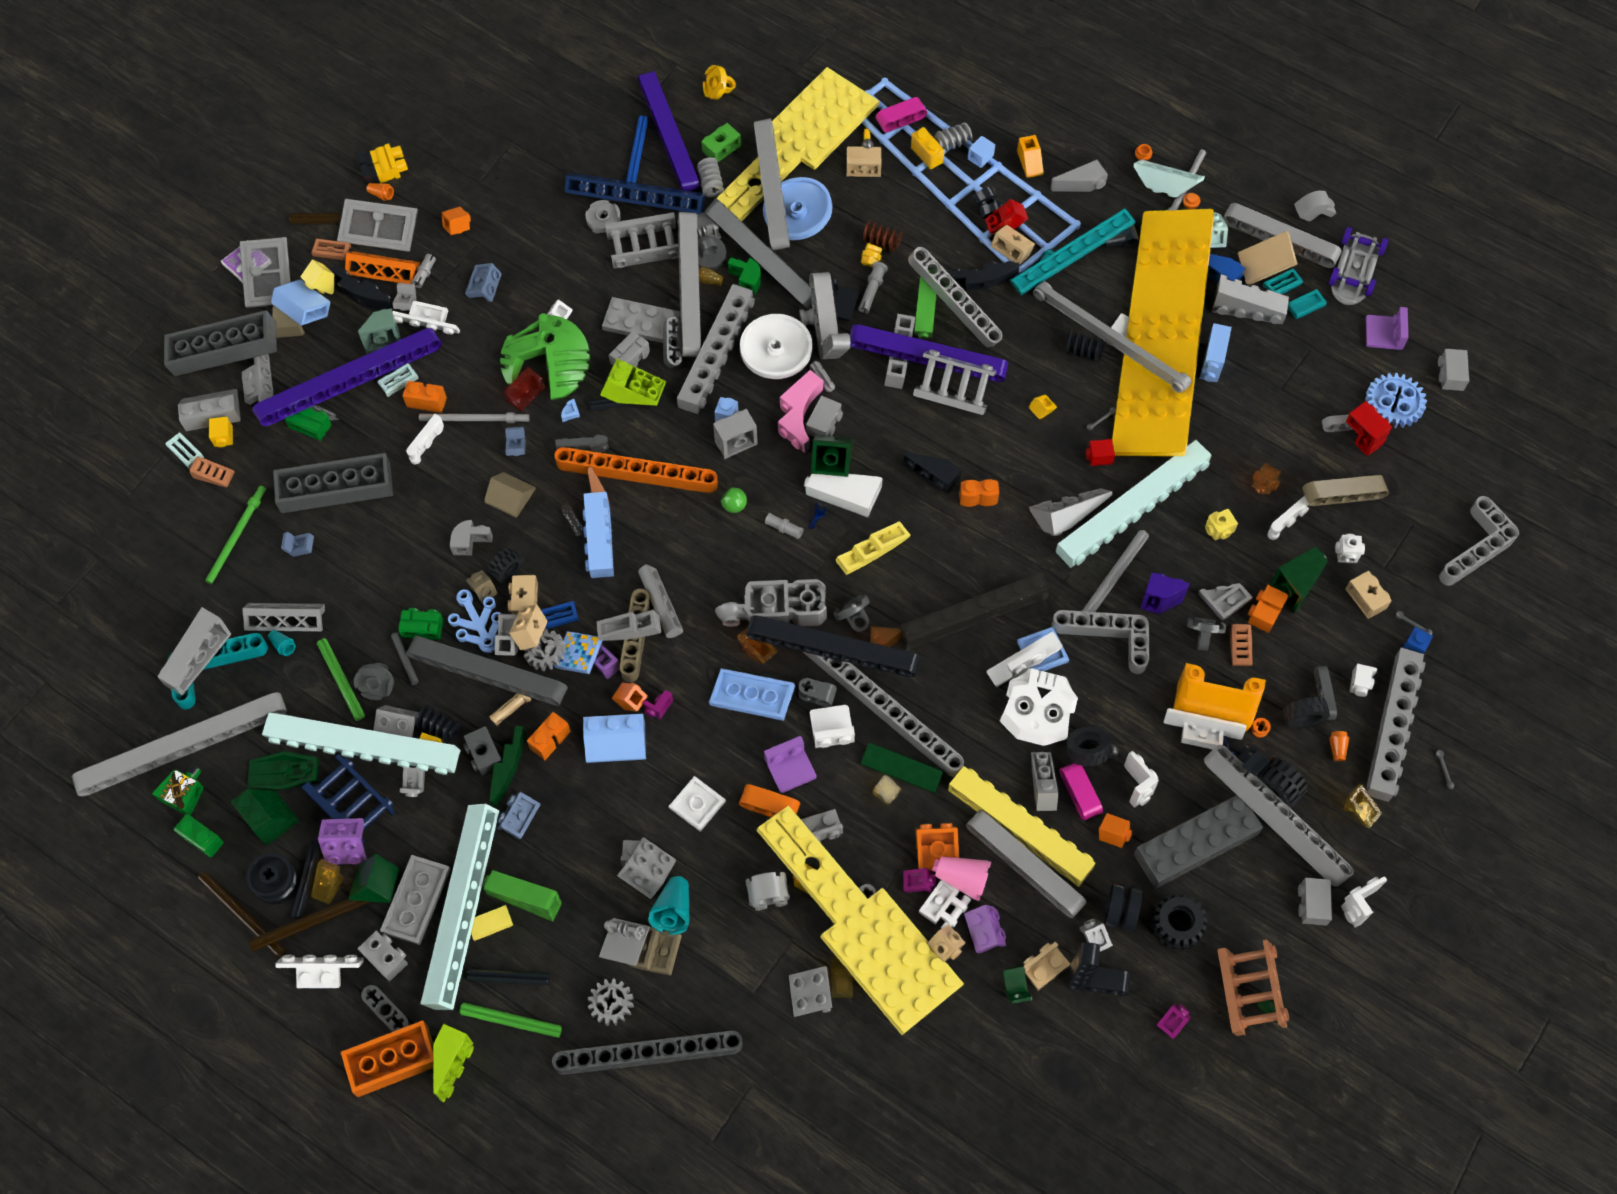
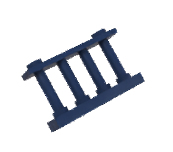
M339 754L336 758L341 765L318 786H312L309 782L302 786L305 793L331 819H350L359 808L371 797H374L380 805L363 819V830L385 810L392 816L395 814L392 808L394 804L386 796L382 798L353 769L354 764L347 757L343 759ZM347 770L354 778L331 799L328 798L326 800L322 796L324 794L323 791ZM360 783L367 791L344 812L338 813L335 809L337 807L336 804Z

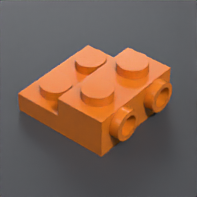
M940 823V827L932 828V824H920V828L915 829L918 869L927 868L932 870L935 859L940 860L941 856L959 858L958 828L952 827V823Z

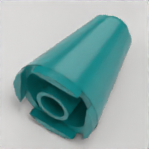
M681 876L669 879L649 912L648 921L650 925L661 933L665 930L670 931L669 935H677L685 932L689 926V883Z

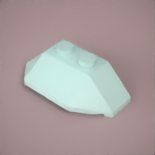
M1146 160L1134 163V168L1146 188H1150L1156 193H1168L1170 197H1178L1203 181L1205 177Z

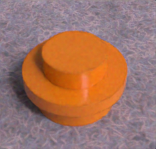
M1141 144L1136 148L1135 156L1139 160H1149L1152 157V149L1147 144Z
M1194 193L1186 194L1183 197L1184 207L1189 210L1195 209L1200 204V197Z

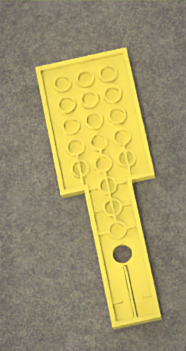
M826 67L772 121L781 182L800 162L815 170L878 107L879 100ZM758 157L717 197L741 221L764 200L762 183L760 186L752 187L748 184L753 178L761 180Z
M787 806L757 828L756 831L834 923L831 928L820 936L821 939L901 1035L905 1034L964 985L949 965L943 962L927 944V939L883 888L867 899L790 806ZM808 857L816 858L820 863L819 869H807L805 859Z

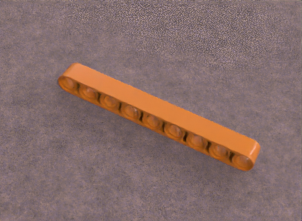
M561 447L555 452L557 467L562 471L588 475V468L591 467L596 475L600 477L705 493H713L718 488L717 474L710 469Z

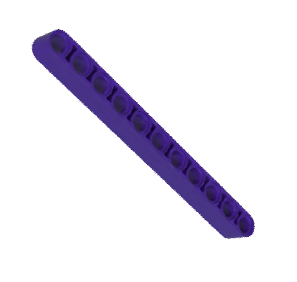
M426 328L258 402L254 405L252 411L262 426H269L433 353L441 347L442 342L433 329Z

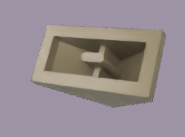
M273 306L272 318L276 321L277 338L302 336L305 334L300 324L276 306Z

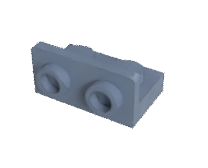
M492 263L475 265L465 294L469 298L483 296L488 302H492L501 272Z
M518 792L515 795L512 794L507 800L506 805L508 807L505 812L502 811L498 816L496 829H502L515 838L521 839L540 803L522 792Z

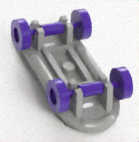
M1346 228L1341 242L1344 245L1337 268L1334 267L1328 285H1332V294L1338 302L1344 305H1355L1366 296L1371 297L1376 280L1372 279L1379 255L1383 256L1389 239L1383 237L1381 244H1378L1376 237L1372 238L1359 232L1350 235L1352 228Z

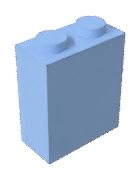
M300 279L274 288L271 303L302 326L327 317L330 301L317 291L308 288L304 284L305 282Z
M1213 323L1199 379L1208 382H1218L1225 362L1232 327Z

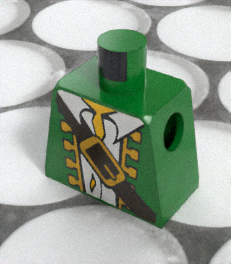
M193 765L189 767L185 774L178 770H173L152 795L158 801L185 815L191 816L203 791V786L196 780L201 770Z

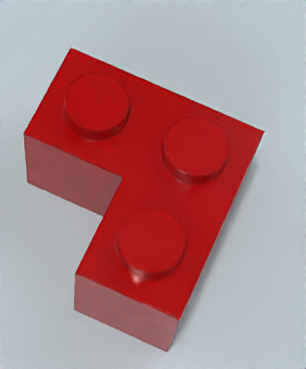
M1367 401L1350 412L1346 423L1358 434L1355 444L1367 456L1384 444L1392 428L1390 422L1383 418L1376 408Z

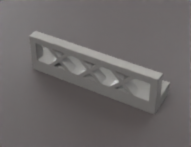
M248 603L243 607L244 630L322 631V614L325 612V604ZM249 616H256L261 622L258 625H250ZM269 616H275L280 623L278 625H271L266 619ZM289 616H294L299 623L296 626H291L286 619ZM307 617H316L317 626H310L304 620Z

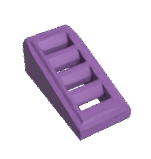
M601 644L597 654L599 657L595 659L593 665L606 679H609L620 670V663Z

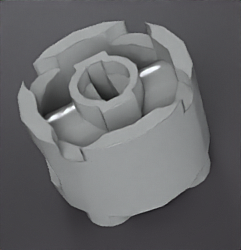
M776 872L752 876V881L748 878L746 879L749 905L755 907L756 911L765 910L767 905L775 904L776 907L788 904L787 900H789L790 896L787 890L786 873L780 872V876H776Z

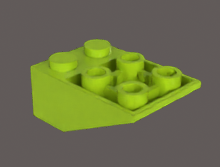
M616 358L600 395L616 403L657 406L666 381Z
M443 1024L433 1044L434 1094L442 1102H445L446 1098H450L454 1090L453 1084L464 1070L462 1065L465 1059L471 1056L474 1046H472L473 1042L467 1034Z

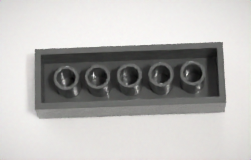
M267 310L164 335V365L174 376L277 352L276 321Z
M386 453L273 470L275 503L281 513L393 496L391 467Z
M1236 795L1138 846L1133 855L1154 889H1157L1259 835L1263 826L1252 809Z

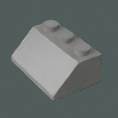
M237 389L181 399L178 404L179 421L185 431L207 428L211 418L228 417L231 423L241 421Z

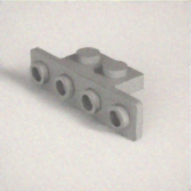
M268 354L254 357V365L241 372L244 400L249 405L258 400L261 402L274 396Z

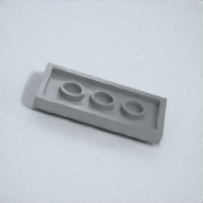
M612 297L602 324V330L629 335L634 331L644 339L663 343L664 321L671 316L680 319V311ZM669 338L668 340L670 345L673 340L672 338Z
M411 855L380 932L420 945L451 870L450 866Z

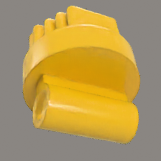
M867 243L861 255L862 265L872 267L874 262H880L882 248Z

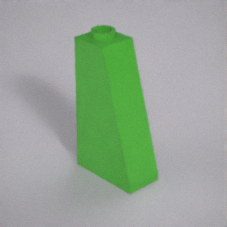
M928 269L931 274H934L933 270ZM921 276L914 336H918L919 339H928V337L932 338L937 294Z
M492 870L490 876H486L483 883V889L487 895L552 922L562 904L557 891Z

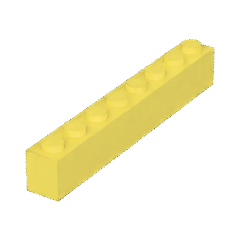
M963 766L950 782L948 791L976 812L982 810L1034 855L1080 887L1094 868L1095 862L1089 854L1077 850L1076 845L1071 841H1065L1061 838L1056 830L1049 829L1043 825L1044 823L1040 818L1028 814L1022 805H1016L1004 792L1000 793L994 789L995 787L991 782L979 778L973 769H967Z

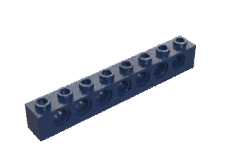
M572 172L566 175L565 193L701 214L705 206L706 194Z

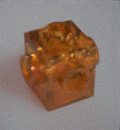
M1265 463L1260 471L1256 470L1252 478L1254 481L1252 487L1256 488L1255 490L1260 494L1269 495L1272 490H1277L1281 482L1278 478L1282 471Z

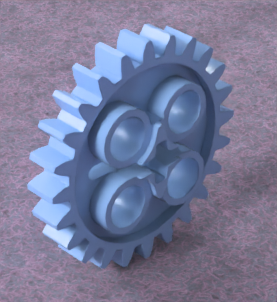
M1388 373L1386 377L1381 375L1379 379L1375 378L1374 382H1371L1365 401L1373 405L1383 418L1393 423L1394 428L1398 424L1404 428L1405 424L1411 426L1412 422L1416 423L1422 417L1427 402L1424 399L1426 394L1421 393L1423 388L1416 387L1418 382L1412 383L1411 377L1406 380L1405 374L1400 378L1398 373H1395L1394 377ZM1398 388H1400L1401 391L1396 401L1394 412L1392 413L1391 409L1396 398L1395 396L1398 392Z

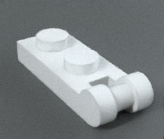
M434 414L407 448L406 452L412 464L420 463V456L431 446L434 438L442 432L444 425L440 416Z
M1305 496L1272 523L1267 534L1269 539L1276 540L1282 529L1286 526L1288 528L1292 526L1297 516L1300 515L1302 517L1309 510V504Z

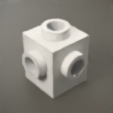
M1354 534L1341 536L1339 542H1336L1335 545L1338 562H1358L1361 555L1365 552L1362 536H1355Z

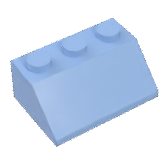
M643 714L583 717L586 763L646 759L645 720Z

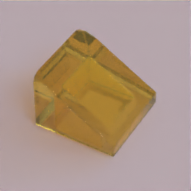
M885 774L873 789V794L890 805L901 791V788Z

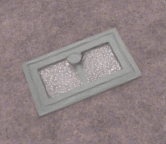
M345 199L337 241L410 252L418 209Z
M287 238L240 241L245 308L274 306L271 303L274 288L291 283Z

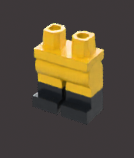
M388 143L384 145L385 147H378L366 153H363L362 150L356 152L367 185L369 183H383L394 178H400L399 172L408 170L404 158L395 161V159L404 157L400 146L391 148Z

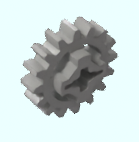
M545 629L537 647L524 649V657L535 670L541 667L542 671H545L546 667H549L551 670L553 669V664L559 665V659L564 660L562 654L566 653V644L560 634L557 635L555 631L549 634L548 630Z
M604 979V985L597 983L598 989H591V993L594 996L588 997V1001L592 1003L588 1005V1009L594 1010L591 1013L592 1017L598 1016V1023L605 1020L606 1026H609L610 1021H613L616 1026L618 1019L624 1022V1015H631L628 1008L634 1007V1004L630 1002V1000L634 999L633 994H628L630 988H623L624 982L621 981L617 984L616 979H613L612 983H608L607 979ZM617 990L624 995L625 999L617 996ZM613 995L614 1002L611 1003V1006L609 1007L607 1002H610ZM597 1005L604 1008V1014L598 1010Z

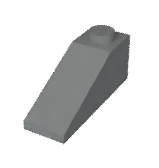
M1095 160L1052 178L1050 189L1051 191L1090 192L1105 186L1108 174L1099 161Z

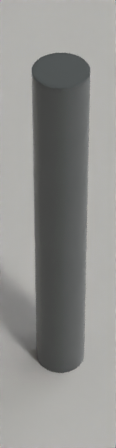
M393 633L391 635L393 643L411 685H415L419 682L409 657L406 655L399 634Z

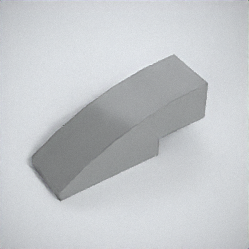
M654 610L636 615L630 612L597 621L598 640H624L661 633L660 617Z

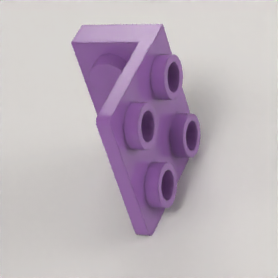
M1400 307L1398 313L1394 314V317L1366 316L1367 347L1403 350L1409 338L1407 308Z
M801 736L764 751L766 764L780 793L816 779L815 771L805 753L804 741Z
M363 818L322 820L318 840L327 865L361 864L367 860L361 840L364 828Z

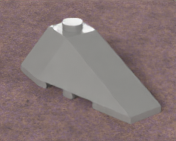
M1100 488L1079 493V497H1062L1060 502L1044 501L1030 506L1029 509L1044 532L1057 536L1061 535L1063 531L1072 528L1112 496V491Z

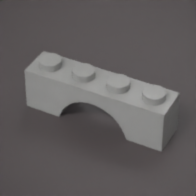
M898 314L894 333L912 337L915 317ZM889 356L884 386L902 389L907 360Z

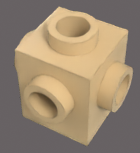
M948 924L939 930L927 944L945 962L950 958L952 960L956 959L962 953L960 949L965 942Z

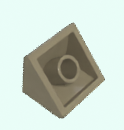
M503 472L491 477L484 502L517 518L536 488Z

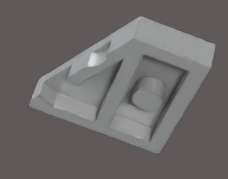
M1240 583L1227 587L1219 586L1212 590L1201 589L1198 592V595L1222 621L1253 598Z

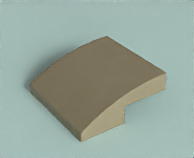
M650 927L636 966L629 964L628 966L671 976L681 935H669L667 931H662L661 933Z

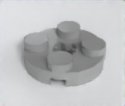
M599 200L592 203L585 214L586 222L594 233H605V224L620 222L621 220L618 206L609 203L607 200ZM602 214L607 215L606 218H600Z

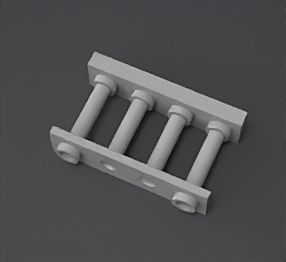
M674 212L605 224L607 239H613L616 255H611L613 268H623L630 265L679 257L678 244L674 243L672 229H676ZM665 230L668 246L657 247L654 232ZM648 233L651 249L640 250L637 235ZM630 236L633 252L623 253L620 238Z
M930 349L929 352L926 351L923 357L929 358L923 384L914 389L913 396L984 415L987 405L983 404L982 399L989 375L994 376L997 370H994L991 365L982 364L980 366L943 356L936 350ZM936 361L947 363L941 387L938 391L930 390V382ZM953 366L964 368L958 394H955V396L948 395L947 389ZM971 370L982 373L976 397L973 401L966 400L965 397Z

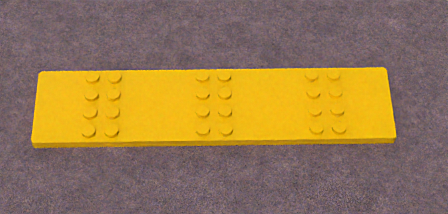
M1213 209L1145 211L1143 213L1126 338L1178 373L1187 374L1191 379V384L1182 393H1177L1169 383L1124 354L1112 437L1115 456L1186 455L1214 223Z

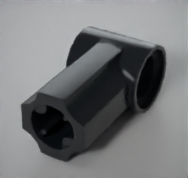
M1135 225L1103 244L1104 247L1124 245L1127 248L1138 245L1139 237Z

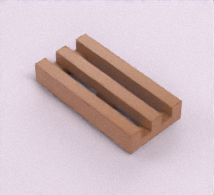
M316 239L311 253L314 257L346 261V253L351 249V245L347 242Z

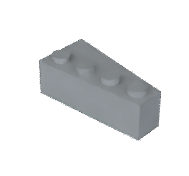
M1221 274L1214 294L1212 312L1220 315L1225 314L1238 318H1248L1255 321L1283 325L1287 315L1289 297L1270 290L1261 291L1255 285L1250 287L1243 285L1242 281L1237 279L1234 281L1228 280L1227 276Z
M201 607L158 675L163 685L181 696L185 693L231 635L220 617Z

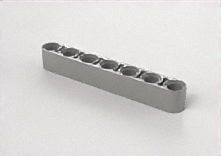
M1237 203L1230 204L1223 216L1226 225L1263 241L1287 231L1289 232L1296 255L1327 268L1335 266L1342 252L1335 244Z
M924 247L916 248L908 258L909 264L984 346L993 347L1000 342L1002 332L927 249ZM915 254L919 255L922 260H918ZM928 268H931L934 271V274H931L928 271ZM940 281H943L946 287L941 286ZM952 294L958 297V301L953 298ZM965 307L970 310V314L966 313ZM977 321L982 323V327L978 326ZM989 334L994 336V341L990 339Z
M979 810L966 824V827L974 836L1066 916L1074 918L1084 907L1086 900L987 813Z

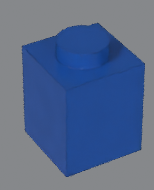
M1415 627L1408 636L1403 648L1424 654L1433 636Z

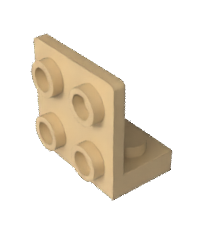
M847 147V176L881 177V147H871L868 149L864 147Z

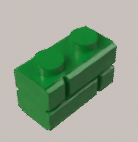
M311 407L285 418L288 428L319 441L323 439L325 432L331 426L327 413L321 410L318 412L314 411Z
M416 608L402 610L399 623L401 637L414 638L415 636H420L432 640L441 639L443 617L437 610L429 609L427 612Z
M188 814L174 828V831L181 838L209 858L213 857L224 843L217 834L210 831Z

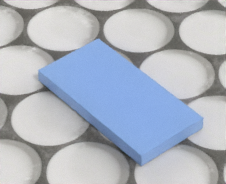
M721 668L709 704L714 707L784 721L795 684Z

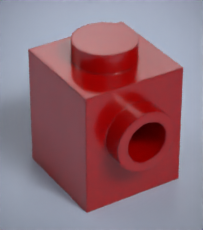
M1112 439L1090 441L1089 447L1086 448V459L1090 460V466L1113 464L1115 452Z

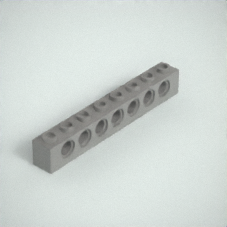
M732 284L677 397L678 408L699 414L700 409L705 407L706 397L713 390L714 380L719 378L720 368L727 361L728 351L733 349L734 339L741 332V324L746 322L749 308L752 309L754 305L753 290Z
M1400 648L1395 655L1365 791L1367 796L1389 802L1398 793L1399 785L1396 783L1403 771V767L1400 766L1401 760L1405 759L1407 752L1404 746L1405 742L1409 741L1411 733L1408 731V727L1414 719L1412 709L1415 708L1418 701V696H1415L1416 690L1420 689L1422 682L1419 676L1425 668V662H1423L1424 654ZM1405 670H1408L1411 675L1407 674ZM1401 687L1407 689L1408 692L1403 691ZM1397 704L1403 706L1404 709H1400ZM1393 722H1397L1400 727L1395 726ZM1389 739L1394 740L1397 745L1392 744ZM1385 757L1391 758L1393 763L1388 762ZM1381 775L1387 776L1389 781L1384 780Z

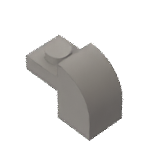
M1326 191L1309 193L1294 204L1299 217L1310 222L1320 214L1329 217L1336 214L1335 204L1328 197Z
M472 520L459 523L451 534L450 548L452 554L472 555L473 542H492L493 535L491 529L484 525L474 527Z
M498 614L495 655L514 656L517 654L519 647L509 632L518 614Z

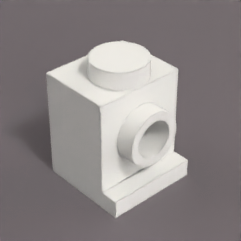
M1357 664L1352 671L1349 692L1355 693V695L1360 697L1367 696L1368 690L1373 688V676L1377 672V668Z

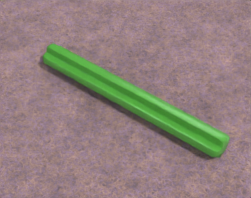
M323 638L317 641V645L356 721L363 719L365 714L327 639Z
M462 1003L460 1007V1014L557 1038L560 1037L562 1032L560 1025L468 1003Z

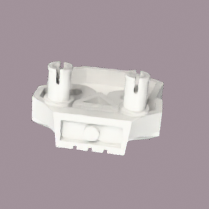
M1029 668L1021 675L1011 679L1006 694L1009 697V701L1000 722L1016 739L1042 746L1067 739L1069 717L1071 713L1075 712L1078 700L1067 678ZM1037 687L1050 690V692L1041 699ZM1022 702L1028 704L1026 710L1021 709L1020 704ZM1050 710H1056L1057 715L1051 717L1049 715Z

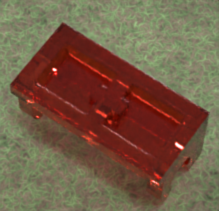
M528 367L504 391L506 401L522 411L545 388V384L541 382L542 378Z

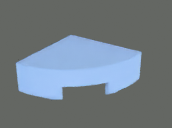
M574 399L568 401L561 412L562 422L580 417Z

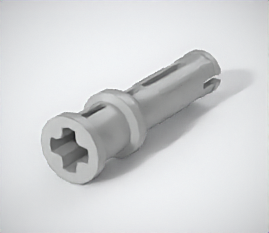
M874 262L872 265V273L868 276L869 283L858 307V310L864 313L865 309V313H869L878 286L882 285V278L888 270V267L881 262Z

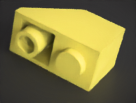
M312 260L300 277L311 290L316 289L322 294L326 292L332 295L334 293V273L324 264Z

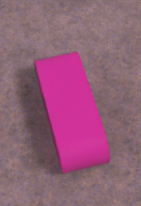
M914 97L879 111L876 115V120L884 132H890L923 119L927 115V110L918 97Z
M1073 763L1060 768L1061 778L1081 819L1084 821L1102 814V805L1083 766Z

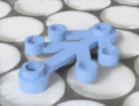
M468 590L459 591L456 596L460 606L466 608L472 621L461 619L458 614L453 613L448 617L449 624L453 627L460 626L478 631L480 637L468 634L465 629H459L456 632L458 641L477 644L486 653L495 651V635L498 631V621L494 619L498 617V614H501L500 612L492 614L491 619L493 623L488 633L485 629L490 613L496 606L494 598L486 597L483 600L484 609L479 618L472 604L473 597L471 592ZM489 601L493 602L491 605H486ZM453 618H457L456 622H451ZM462 633L466 634L463 638L459 637ZM486 641H491L490 644H485Z

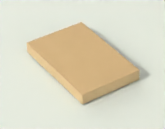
M1287 231L1238 252L1241 265L1245 267L1244 278L1247 285L1297 265L1291 238Z

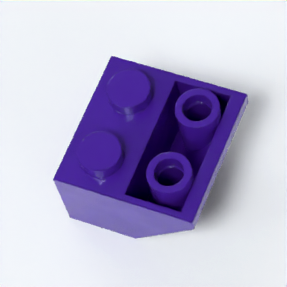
M1151 573L1140 609L1160 614L1181 604L1190 583L1182 579L1166 577L1161 573Z

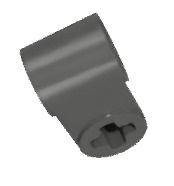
M805 678L799 683L798 696L803 701L822 707H831L837 687L831 683Z

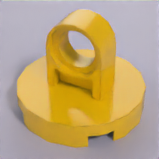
M711 65L706 70V82L703 81V92L706 97L718 100L724 93H730L736 87L734 79L726 76L725 69L722 66Z

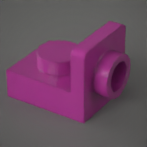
M665 690L662 695L659 694L654 701L655 705L644 700L642 703L644 712L652 718L657 717L661 719L673 702L672 693Z
M927 868L903 871L904 891L906 893L917 891L932 893L934 891L936 877L932 871Z
M1174 1003L1157 1026L1174 1039L1190 1020L1191 1016L1188 1015L1190 1012L1183 1005H1176Z

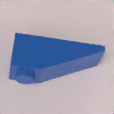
M1210 254L1207 277L1216 283L1219 282L1221 274L1227 276V279L1231 281L1242 279L1245 267L1231 258Z

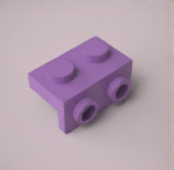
M983 905L964 913L976 953H982L997 946H1006V935L998 921L1000 919L999 913L993 906Z

